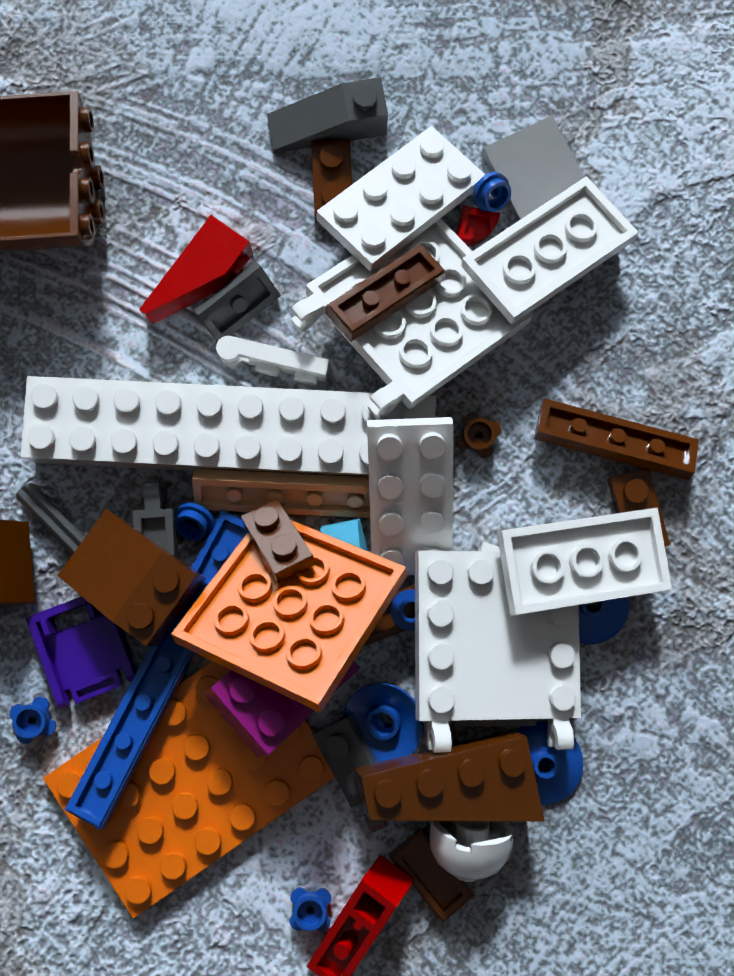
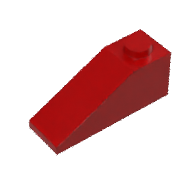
M210 215L140 307V312L146 320L155 324L214 294L253 263V251L250 242L213 215Z
M380 854L358 884L306 967L317 976H351L414 882V879Z

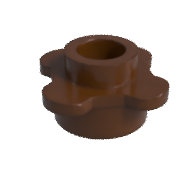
M475 413L466 415L463 419L465 425L463 432L456 438V446L462 451L469 449L477 452L480 458L490 457L494 451L492 444L495 437L501 433L499 423L479 418ZM476 432H480L482 434L481 439L475 438Z

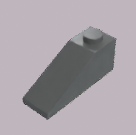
M381 77L341 83L268 113L267 118L273 152L280 153L311 148V141H353L387 135L388 112Z

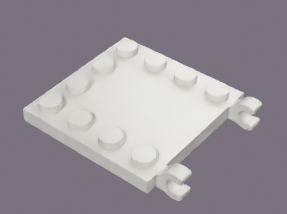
M440 218L372 272L352 255L308 283L305 293L308 298L299 301L291 308V311L296 316L291 318L290 322L301 333L309 329L322 314L329 319L387 384L370 396V400L373 403L368 406V410L375 418L381 420L401 401L409 410L527 326L533 314L531 312L512 325L461 267L463 257L471 253L472 250ZM421 244L446 271L444 280L350 342L325 314L326 305Z
M415 551L416 720L428 721V750H433L434 753L451 752L452 739L448 721L548 719V746L555 747L557 750L574 748V735L569 718H581L579 605L510 615L500 551Z

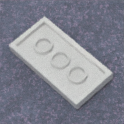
M431 126L317 210V221L361 264L372 272L470 196L477 182L485 174Z
M586 176L463 257L461 267L512 325L634 242L639 232Z
M452 417L367 420L371 553L405 566L407 575H415V551H453Z
M658 508L497 531L510 615L672 590Z

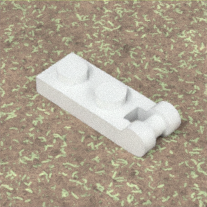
M224 336L216 344L219 357L229 368H236L245 363L254 365L256 372L276 377L279 372L294 375L293 380L302 384L316 386L317 381L327 383L330 372L329 359L233 336Z

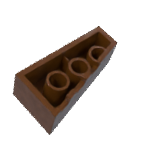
M512 730L452 744L451 752L434 753L433 750H427L353 768L361 809L369 820L545 822L527 736Z

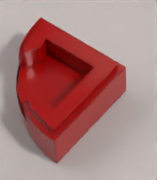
M463 205L456 235L468 247L476 245L491 235L501 213L483 211L480 208Z

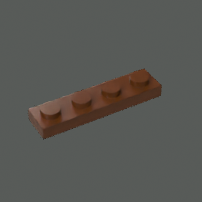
M545 398L539 409L534 439L685 480H690L695 474L699 439Z

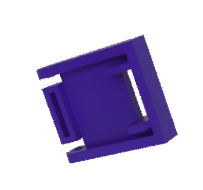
M82 596L26 618L53 697L60 710L70 706V699L66 691L70 689L74 702L77 704L123 686L124 682L119 669L123 668L127 680L132 682L137 669L122 628L109 620ZM85 606L91 620L58 632L54 617Z

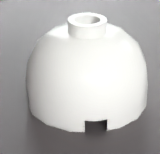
M431 821L430 848L437 863L451 875L465 882L481 880L497 874L508 861L513 847L514 823L513 821Z

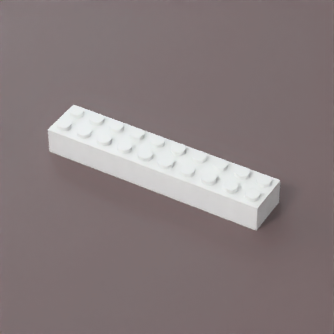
M27 376L20 457L39 464L182 471L213 469L369 477L367 420H377L368 410V406L373 403L370 400V396L374 393ZM428 396L410 410L401 401L381 420L435 418L436 396Z

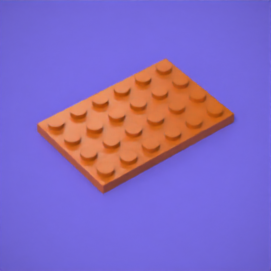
M214 661L184 680L178 686L106 829L100 830L65 811L102 738L43 777L45 783L133 919L335 778L312 735L314 730L307 720L296 728L269 755L257 758L203 695L204 692L230 670Z

